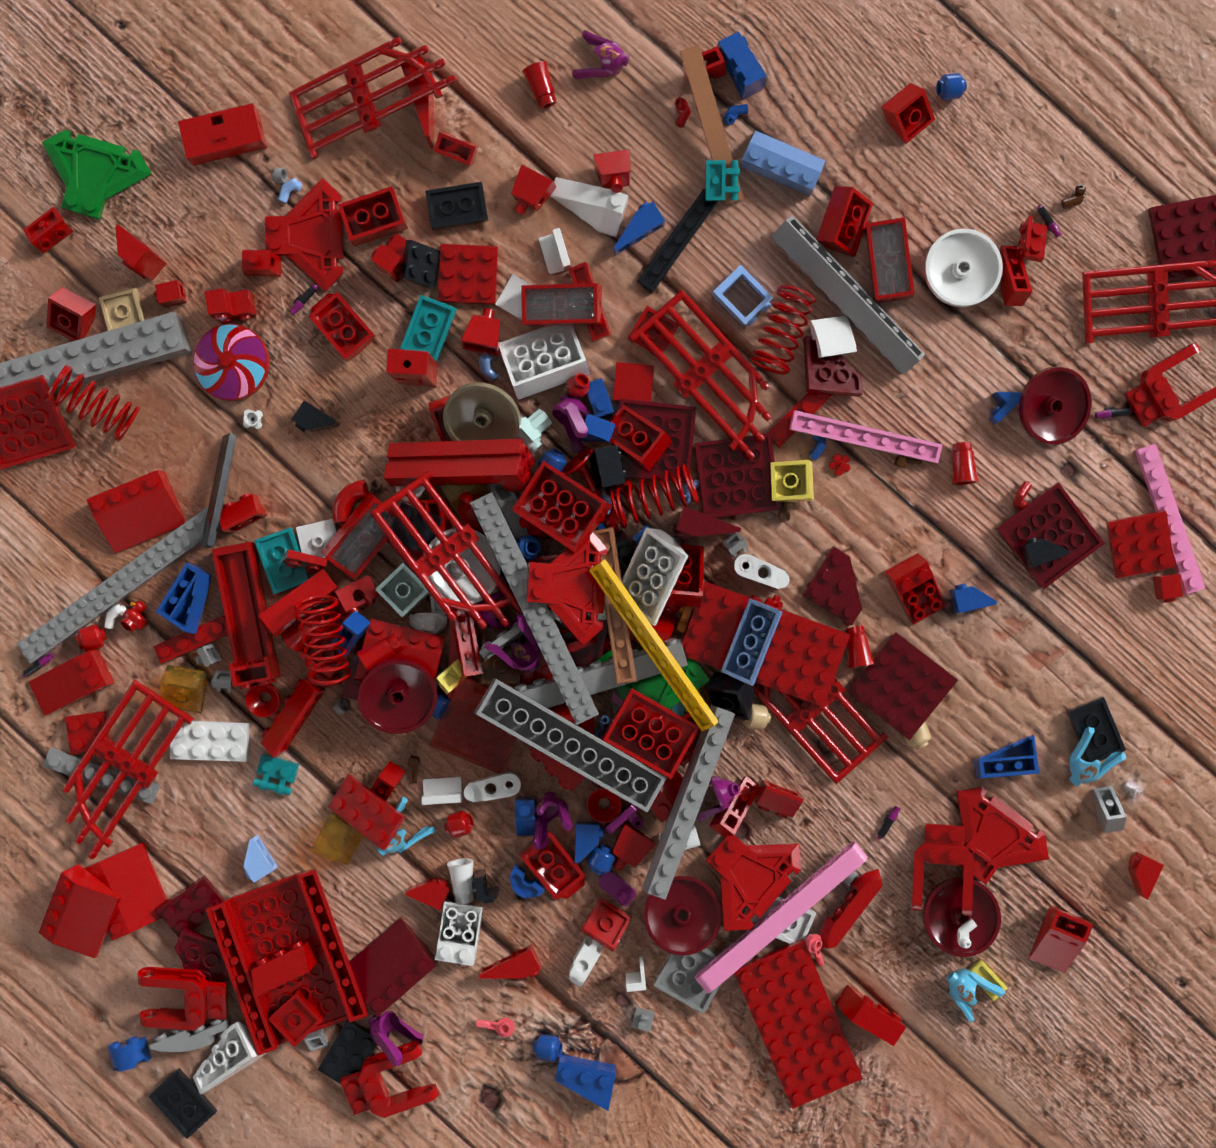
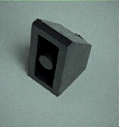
M305 400L291 419L296 422L295 427L303 432L306 429L310 432L338 427L340 424Z
M1036 537L1025 540L1026 544L1020 545L1027 567H1035L1070 554L1069 550L1046 539H1037Z

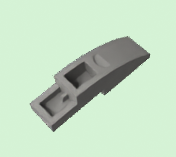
M485 484L488 491L493 493L515 540L520 536L528 535L527 528H522L519 524L521 516L512 511V508L518 501L514 491H506L501 484Z
M228 1016L226 1020L214 1019L210 1022L211 1024L205 1027L203 1024L195 1031L172 1029V1032L167 1035L164 1032L154 1037L155 1040L149 1047L151 1050L161 1052H184L211 1045L216 1040L217 1033L226 1030L230 1026V1018Z

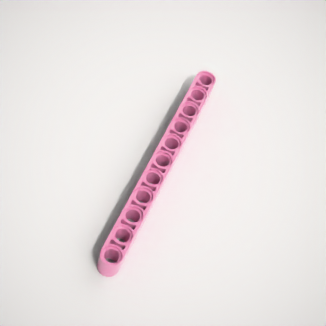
M856 842L847 845L756 922L750 930H747L695 975V980L706 993L715 990L867 860L868 856Z

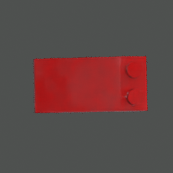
M422 56L416 58L424 66L429 65L428 61L424 62ZM408 63L401 66L404 77L417 71ZM424 77L407 84L411 95L429 86ZM433 94L414 103L430 149L434 148Z
M99 649L89 650L28 681L44 716L115 684Z

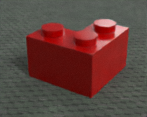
M398 233L388 239L386 246L382 244L380 248L377 247L373 251V258L371 259L377 269L395 281L401 275L406 239Z
M223 288L204 291L208 315L221 324L232 323V320L235 319L247 321L251 320V317L257 316L254 296L249 290L228 292Z

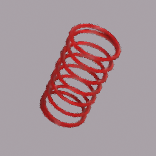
M779 285L777 286V291H775L779 297L803 303L809 308V311L800 312L779 302H772V307L786 313L798 315L805 322L793 323L774 314H767L766 316L769 320L779 324L794 327L800 332V335H788L770 326H762V329L770 334L787 338L796 346L785 347L760 337L757 339L758 342L772 348L781 349L789 354L791 358H777L767 352L755 349L753 353L760 357H751L750 361L757 367L769 372L787 375L790 373V368L785 362H791L795 359L791 352L799 348V344L795 339L803 337L804 334L800 327L808 324L807 318L804 315L812 313L813 310L810 304L816 303V299L810 293L797 287ZM783 288L799 292L811 298L812 301L804 300L790 292L783 291L781 289ZM755 360L774 365L782 370L769 368L756 362Z
M65 365L44 398L45 401L50 399L61 380L65 377L55 399V407L64 401L77 384L67 406V414L71 413L88 393L79 413V420H83L99 401L90 422L91 427H95L111 408L102 432L103 434L109 432L122 416L114 434L115 441H121L138 414L140 407L136 406L122 430L121 427L132 405L131 401L124 405L109 424L120 400V394L115 395L98 416L107 396L108 387L103 388L86 409L97 383L96 381L89 383L75 401L85 376L84 374L78 375L64 392L73 370L72 367Z
M685 464L682 467L677 466V481L670 471L665 470L664 483L658 475L653 474L652 487L647 480L641 479L640 491L633 483L628 485V495L621 487H617L616 492L611 489L610 500L620 526L624 529L627 528L619 491L624 495L632 511L635 523L639 524L632 499L631 486L643 505L647 519L651 520L643 482L654 499L659 515H663L655 478L662 487L673 512L675 507L670 493L668 475L676 487L683 506L687 507L680 471L685 478L692 500L698 504L696 488Z
M330 595L308 597L299 601L294 607L297 611L296 618L301 622L298 630L303 634L300 641L305 646L303 649V654L307 657L305 666L310 669L307 675L308 681L316 686L338 684L346 680L351 674V671L347 668L349 661L340 658L347 652L344 647H339L345 638L341 635H333L340 632L343 626L339 623H331L339 619L341 614L336 611H328L335 608L339 603L335 597ZM315 599H323V600H318V601H314V602H312V603H309V604L303 606L301 609L298 608L301 604H303V603H305V602H307V601H311V600H315ZM333 603L322 609L305 610L317 604ZM300 613L314 614L304 620L300 617ZM323 615H337L328 620L309 621ZM303 624L318 625L306 632L302 629ZM339 627L331 632L311 633L320 628ZM306 635L320 637L308 644L304 641ZM326 639H341L339 642L333 644L313 645L314 643ZM308 647L321 649L311 655L307 654ZM343 650L341 654L335 656L314 657L326 651ZM310 659L322 661L313 667L309 665ZM331 662H345V664L342 666H327L324 668L316 669L319 666ZM342 669L347 671V675L339 680L319 681L312 678L318 673H330Z

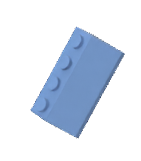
M755 131L740 167L810 196L820 176L825 160Z
M749 598L721 672L754 686L782 611Z

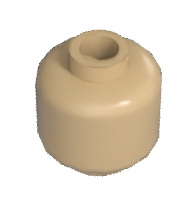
M752 704L750 720L741 719V722L744 723L746 728L763 730L770 723L771 714L768 713V709L764 705Z
M924 722L910 741L907 738L905 740L908 746L917 749L929 744L928 741L931 739V734L927 724Z

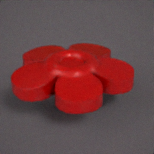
M835 454L833 456L835 462H830L829 468L835 470V475L841 476L843 471H850L851 466L845 464L849 462L850 458L847 455L841 457L840 454Z
M774 595L773 599L768 597L765 600L766 604L780 609L783 607V602L780 601L781 597L779 595Z

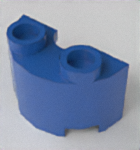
M515 863L510 874V882L514 892L523 898L540 896L545 891L544 885L536 878L528 880L525 877L526 871Z
M138 1036L127 1039V1043L122 1044L116 1041L108 1045L107 1049L113 1071L117 1069L118 1072L135 1068L137 1063L147 1062L151 1059L146 1037L138 1038Z

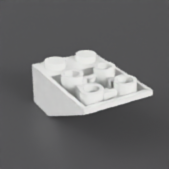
M444 902L435 960L474 966L483 907Z

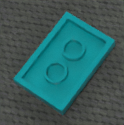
M420 295L400 349L428 351L434 360L438 362L457 308Z
M291 527L254 540L273 594L300 586L310 578L308 572L305 571L306 568L298 567V569L286 567V564L282 563L283 555L288 550L301 552Z

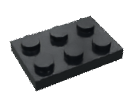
M482 182L425 191L432 230L489 221Z
M1101 696L1066 711L1078 741H1080L1085 728H1094L1095 732L1084 751L1087 762L1102 761L1112 753L1126 751L1104 697Z
M348 1019L319 1066L318 1071L340 1083L341 1078L359 1072L365 1058L370 1057L377 1046L372 1039L370 1031L354 1021L349 1022Z
M180 1068L148 1096L186 1139L218 1111L203 1094L200 1095L198 1088Z

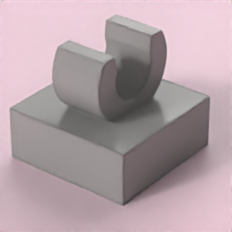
M736 533L722 541L724 547L735 558L738 557L737 552L741 549L747 552L746 546L748 544L740 533Z
M214 643L199 648L197 650L199 656L194 658L197 665L203 663L205 667L222 660Z
M216 670L211 681L212 688H216L217 692H221L222 688H227V692L230 693L233 688L230 671Z
M636 1007L631 1027L650 1032L655 1012Z

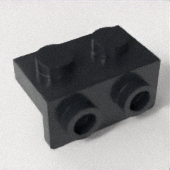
M485 869L477 870L476 875L471 881L472 891L476 892L477 902H494L500 891L499 886L488 888Z

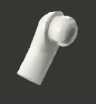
M115 604L106 612L104 628L114 629L115 618L118 615L123 616L126 607L120 606V604Z
M971 918L957 930V942L959 946L965 949L971 946L969 933L977 927V924Z

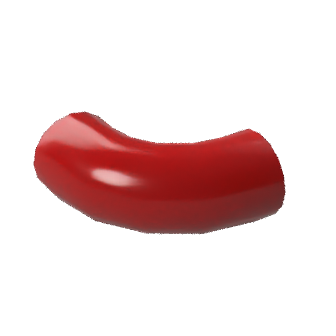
M364 479L346 485L337 494L333 504V524L345 523L352 514L353 505L367 496L369 491Z

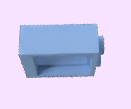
M742 265L734 270L712 293L717 302L743 328L747 324L751 326L758 319L756 315L760 311L766 312L770 308V302L773 298ZM741 277L764 299L746 318L723 295Z

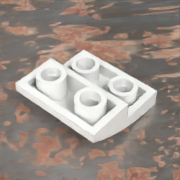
M846 316L810 321L812 340H816L819 358L857 352L853 332Z

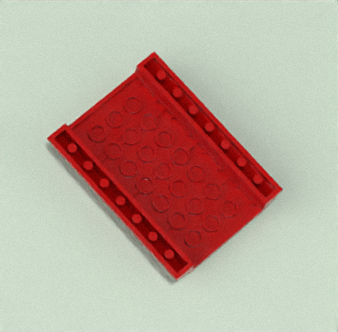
M316 869L298 872L232 896L205 909L258 1056L276 1050L280 1044L288 1041L268 1018L297 991L324 1018L310 1033L348 1019L349 1022H353L369 1015ZM301 940L303 943L309 940L318 959V962L310 972L255 997L251 969L256 965L255 962L263 957H267V959L273 957V953L284 948L286 951L297 941Z

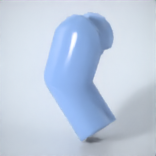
M295 178L284 183L281 187L278 201L287 204L290 192L293 190L300 191L302 183Z

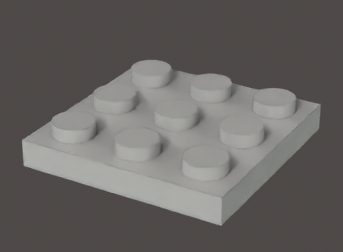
M708 948L692 955H675L670 953L653 986L704 1014L720 985L712 992L706 993L694 977L718 954Z

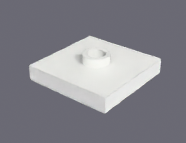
M333 519L296 527L301 552L325 558L321 551L337 532Z

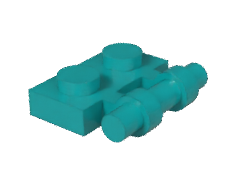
M726 160L705 161V201H725V193H730V201H738V193H740V186H738V175H740L738 160H731V168H726ZM726 175H731L730 186H725Z
M261 754L256 773L264 776L262 780L255 778L253 786L260 787L259 789L264 791H274L278 795L285 794L290 796L292 788L286 787L287 782H295L300 763ZM270 778L280 779L279 785L269 782Z

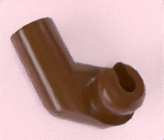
M1078 184L1070 198L1061 200L1062 208L1066 209L1080 205L1087 192L1086 186Z

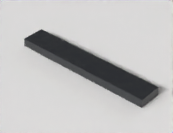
M705 189L701 191L638 279L637 283L652 294L719 202L705 201Z
M229 433L222 437L200 545L203 548L215 546L237 437L235 434Z

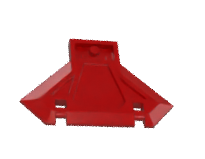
M321 178L286 216H265L266 250L278 256H288L326 292L344 274L343 266H338L337 260L343 259L342 216L339 209H336V203L342 202V196L324 178ZM324 203H328V209H324ZM326 260H330V266H326Z
M594 532L576 553L567 548L550 564L528 563L526 602L547 604L583 646L603 629V622L597 620L598 614H604L605 592L589 570L601 562V555H607V548ZM589 554L593 555V562L589 561ZM586 613H590V621L586 620Z
M983 787L959 790L956 793L961 824L965 826L964 846L974 856V877L987 884L997 868L1049 859L1044 832L1038 830L1036 833L1031 831L1033 824L995 796H992L990 799L986 798L987 790ZM979 803L984 805L983 809L978 807ZM1026 837L1030 839L1029 843L1024 841Z
M732 835L725 837L705 861L720 874L724 931L750 930L754 926L750 921L752 917L756 915L760 918L791 882L787 876L791 872L796 875L800 872L799 844L745 845L739 838ZM783 863L786 867L781 871L779 867ZM746 906L749 910L744 915L741 911Z

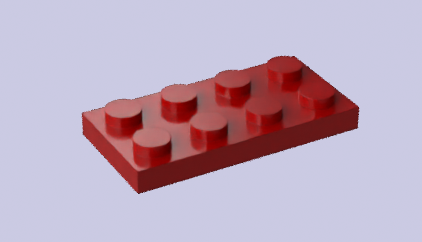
M349 774L328 805V808L381 850H386L406 817L353 775Z

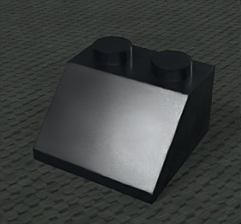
M618 446L594 449L589 461L596 488L603 492L624 485L625 480H627L626 470L622 469L621 461H623L622 451L618 450Z
M401 502V510L429 545L436 535L412 503ZM428 512L440 527L443 518ZM395 516L391 529L402 544L408 548L423 552L398 517Z
M715 672L705 687L711 704L734 713L735 719L750 720L754 695L753 686L725 673Z

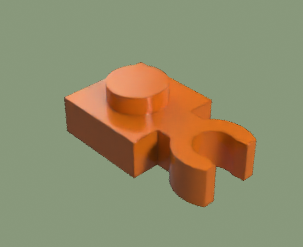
M680 607L678 613H681V618L676 628L677 631L684 633L693 607Z

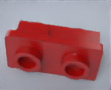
M52 207L23 229L31 244L43 254L73 232L72 228L65 223L55 207Z
M1028 216L1019 228V233L1021 234L1017 250H1020L1019 258L1042 262L1045 256L1047 225L1032 223L1033 216Z

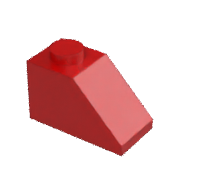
M389 761L376 779L371 790L387 802L406 771L399 765Z
M1136 851L1129 860L1128 870L1136 893L1148 900L1164 865Z
M434 877L409 887L405 895L441 910L452 885L448 884L449 881L444 878L438 877L437 879Z

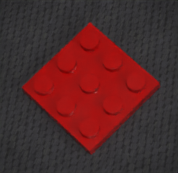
M441 244L438 301L442 303L496 305L498 246Z
M1165 510L1106 521L1115 578L1175 567L1167 512Z

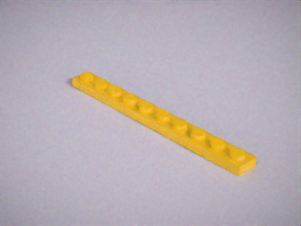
M603 560L591 568L589 571L701 731L715 726L719 721L607 561Z

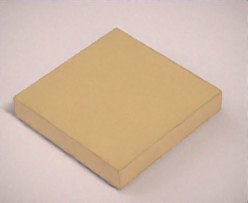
M137 288L99 297L107 331L146 320Z

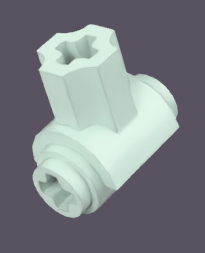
M539 408L528 419L526 417L521 418V428L516 439H522L530 453L533 454L543 445L540 439L543 436L541 433L552 424L551 420Z

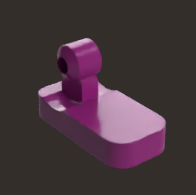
M629 803L620 811L617 818L604 826V829L608 834H611L627 819L632 822L635 828H640L643 825V820L636 813L638 807Z
M612 870L601 875L598 880L599 886L624 907L628 906L636 896V890Z

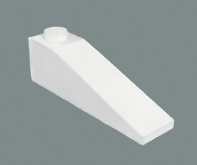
M558 177L555 178L556 189L550 197L568 210H571L581 220L590 224L596 231L615 238L617 237L628 204V195L620 192L614 193L611 189Z
M238 1021L223 1031L220 1036L221 1039L217 1045L213 1046L211 1054L203 1061L193 1076L200 1095L265 1055L258 1056L249 1029Z

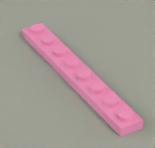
M796 410L793 411L789 430L932 463L939 462L943 444Z
M1152 444L1137 449L1135 453L1155 511L1165 510L1167 512L1175 569L1177 574H1180L1184 594H1190L1205 589L1157 446Z

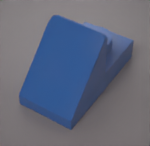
M1022 392L993 393L992 396L1000 404L991 411L993 415L989 420L993 424L1000 422L1019 403Z
M588 414L586 419L583 420L588 428L585 438L578 439L581 441L609 442L616 425Z

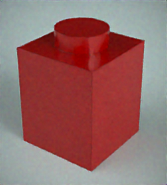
M174 280L155 285V300L163 307L187 303L184 286L180 281Z
M1180 574L1153 577L1156 599H1163L1164 603L1176 601L1177 597H1183Z

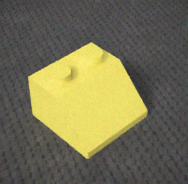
M810 460L771 462L772 501H814L813 466Z

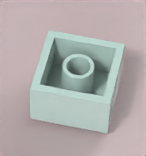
M402 563L375 589L401 617H406L430 594L407 563Z

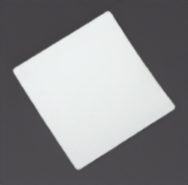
M512 274L496 305L522 320L521 285L531 284Z

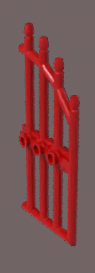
M397 37L288 93L310 158L316 159L318 158L317 150L362 128L364 133L376 130L382 126L380 119L433 93L435 98H441L443 96L441 89L457 81L456 76L451 75L447 79L436 82L431 73L436 71L437 68H442L446 64L445 60L439 59L435 63L424 66L416 58L426 54L429 51L428 46H421L419 49L409 53L393 50V47H397L402 43L401 38ZM379 55L395 58V60L364 75L361 65ZM406 63L417 70L373 93L370 92L368 82ZM342 74L345 75L346 85L301 107L298 99L299 96ZM422 77L426 79L429 84L428 87L377 112L374 104L375 100ZM348 92L351 93L353 103L307 125L305 114ZM357 110L359 121L313 143L311 132Z
M1195 261L1082 272L1085 343H1093V337L1149 332L1150 338L1170 336V330L1216 326V318L1170 322L1169 311L1216 307V299L1169 303L1168 291L1216 287V277L1204 269L1206 267H1216V261ZM1192 270L1205 280L1168 284V272ZM1147 274V286L1091 291L1090 279ZM1148 293V305L1092 310L1091 298ZM1149 313V324L1093 329L1092 318Z
M681 289L629 337L633 342L640 339L674 376L676 381L673 385L685 399L691 395L732 440L728 445L730 449L734 451L738 447L751 460L755 455L742 440L748 431L759 442L765 440L763 434L753 425L756 411L766 421L772 418L768 411H765V408L758 402L757 383L765 391L770 386ZM682 300L718 339L719 342L712 349L707 346L673 308L678 302ZM666 313L673 318L704 352L705 355L696 362L659 321ZM652 326L659 331L691 367L683 375L645 334ZM732 356L748 372L750 392L724 364ZM719 369L750 403L747 417L710 377L716 370ZM703 382L709 386L743 424L738 434L728 426L698 393L696 389Z
M429 470L369 512L451 621L456 619V615L451 611V608L469 612L481 629H484L487 625L478 612L492 611L504 627L510 623L500 608L511 604L516 612L523 614L514 594L475 544L479 540L475 531L469 524H466L464 527L461 525L429 482V479L433 477ZM423 485L457 531L449 538L445 536L413 493L419 486ZM405 496L441 542L434 549L431 550L398 506L397 502ZM388 508L392 509L425 553L417 561L413 559L381 516V513ZM469 547L506 598L494 602L459 554ZM453 559L486 604L472 605L444 565ZM438 571L460 602L442 597L428 577Z
M836 678L833 680L824 707L808 701L799 704L792 695L778 691L794 709L787 717L770 700V687L762 685V690H760L754 683L753 689L756 696L836 785L889 738L885 732L879 735L844 697L842 693L846 689ZM835 699L840 702L874 740L866 748L828 707ZM821 712L826 715L860 753L852 761L815 722L814 718ZM806 725L811 727L845 765L840 772L836 774L800 734V731Z
M135 679L62 789L63 792L68 793L72 789V785L75 784L76 803L71 809L70 814L67 815L65 822L68 824L72 823L80 811L85 823L75 842L77 844L82 843L89 831L98 838L93 849L89 852V859H94L103 845L108 848L112 845L113 841L109 836L142 786L148 789L159 772L154 768L183 724L186 722L191 725L194 721L193 717ZM136 690H138L146 698L117 742L114 743L106 738ZM152 701L162 706V709L131 754L122 747ZM168 712H171L179 718L147 765L138 757ZM96 754L104 761L85 790H83L82 772L93 755ZM112 765L120 770V772L90 815L85 802L109 766ZM126 775H128L136 783L102 832L95 822Z

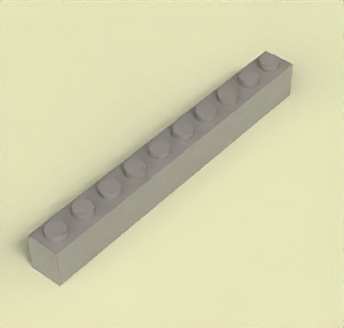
M794 216L785 220L771 237L775 243L788 253V257L801 267L802 272L809 275L814 280L815 285L827 294L828 299L835 303L841 312L854 322V326L867 336L868 341L878 347L881 354L893 363L897 371L904 375L923 358L925 353Z
M670 638L665 640V646L679 666H687L688 663L680 639ZM632 650L637 681L661 674L645 650ZM613 656L605 662L595 661L588 667H577L590 695L625 685H617ZM553 675L552 678L546 680L540 678L533 681V684H520L515 687L516 691L546 708L566 703Z
M714 705L710 706V710L719 722L715 726L701 731L642 887L648 894L665 900L735 716L734 713Z

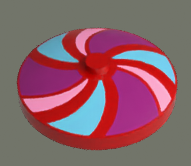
M222 324L212 328L199 340L194 351L193 369L196 379L207 393L218 399L239 401L252 396L262 387L269 373L270 358L264 341L253 330L239 324Z

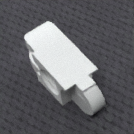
M739 555L734 561V571L740 577L776 589L785 588L789 584L790 579L786 571L752 555ZM744 562H747L749 564V567L747 569H743L742 564ZM761 567L767 570L765 578H761L758 575V570Z
M513 771L481 778L468 783L464 789V796L467 800L472 801V803L510 797L519 792L521 779ZM511 781L513 787H507L506 782ZM489 783L494 784L496 791L489 792L486 785Z
M589 936L585 937L577 950L569 969V979L579 987L585 982L601 955L603 945Z

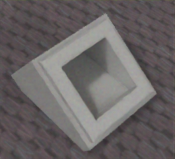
M324 1028L309 1033L303 1039L310 1051L329 1046Z

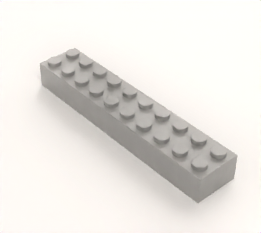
M170 312L0 363V387L43 375L49 388H51L63 367L68 365L73 370L65 387V390H67L80 374L85 376L82 383L84 385L92 381L192 353L182 317L176 312ZM65 377L61 380L54 393L59 392Z
M495 678L474 712L483 719L647 813L667 778Z

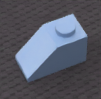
M258 834L249 840L243 866L246 877L252 880L253 883L278 867Z

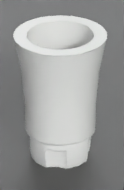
M455 859L447 863L455 903L467 904L473 901L471 884L473 880V859Z

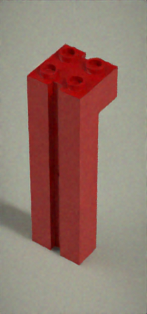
M522 439L389 443L387 453L389 461L385 466L384 479L390 486H407L429 470L433 475L429 479L432 485L501 484L506 491H524L532 479V474L529 470L534 465V456L530 453Z
M245 542L212 549L234 663L229 664L233 687L240 686V689H245L257 684L256 682H259V686L276 682L275 678L281 677L274 639L259 622L258 617L259 614L267 609L255 542Z

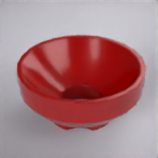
M258 683L247 691L245 704L253 715L265 718L276 713L281 704V697L278 690L271 684L259 686ZM261 693H269L271 701L266 702L262 700Z
M605 788L596 789L589 795L587 811L595 821L609 823L620 814L622 804L618 795ZM601 798H607L610 801L608 808L602 809L599 807L598 802Z

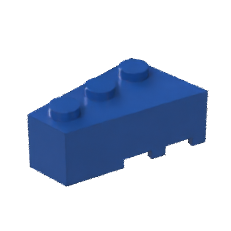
M738 31L718 41L717 46L724 58L725 67L741 99L743 100L763 90L767 75L748 47L745 37H742Z
M186 562L156 613L182 631L197 634L212 575L199 566Z
M1026 736L973 759L975 779L1039 774L1035 736Z
M561 1054L558 1060L555 1081L609 1111L616 1076V1065Z

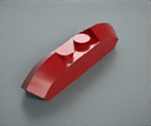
M879 869L866 872L858 877L851 884L854 890L846 894L845 902L842 906H838L834 910L832 918L826 917L819 934L822 939V948H836L883 885Z

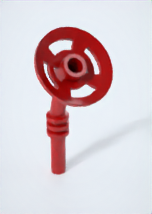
M587 448L571 459L562 470V473L565 475L576 471L582 473L589 491L601 498L600 491L596 488L587 468L586 462L593 451L591 448Z

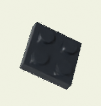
M406 240L400 278L429 289L434 288L440 250L413 240Z

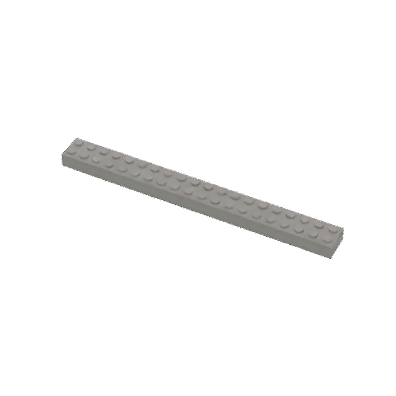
M491 492L470 502L576 725L599 715L547 605L526 602L528 565L493 493Z
M208 507L16 645L29 663L33 664L78 633L81 628L88 626L115 604L124 600L199 546L202 540ZM219 521L218 531L222 529V528H221L220 521Z

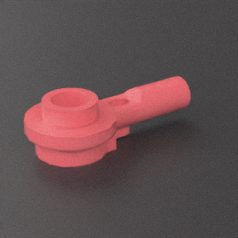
M809 934L805 939L807 950L814 954L817 966L821 967L824 965L820 951L822 947L821 936Z
M507 1017L498 1019L497 1022L477 1019L476 1027L496 1030L497 1034L501 1037H509L514 1032L515 1024Z

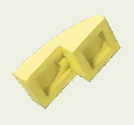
M459 658L435 679L436 683L446 694L467 678H462Z

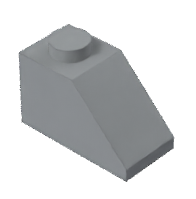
M1113 786L1094 788L1093 795L1096 814L1103 832L1122 831L1127 816Z

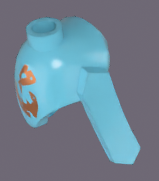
M1091 727L1085 728L1069 760V768L1072 774L1069 780L1077 787L1081 783H1090L1098 780L1111 768L1127 758L1124 752H1115L1102 764L1099 760L1094 762L1082 760L1080 757L1083 755L1095 732L1094 728Z
M402 796L395 807L400 813L405 808L407 798ZM434 826L423 827L405 843L404 836L406 830H397L386 850H381L379 847H376V849L382 856L387 853H401L420 839L436 831Z
M961 968L952 971L946 978L950 989L949 995L963 1011L969 1023L975 1021L972 1008L968 1004L974 1006L977 1003L975 998L977 984L999 997H1003L1005 994L1002 987L987 981L968 969Z

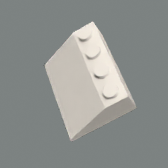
M573 325L545 326L499 343V348L518 400L567 383L570 377L579 373L590 374Z
M646 528L622 579V584L649 623L656 626L688 555L674 538L661 529Z

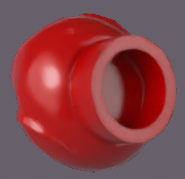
M582 373L570 377L566 383L568 394L572 397L585 396L590 388L589 378Z
M142 601L130 602L132 609H127L123 613V620L120 624L128 632L132 633L135 629L140 630L147 624V618L141 615L146 609V605Z

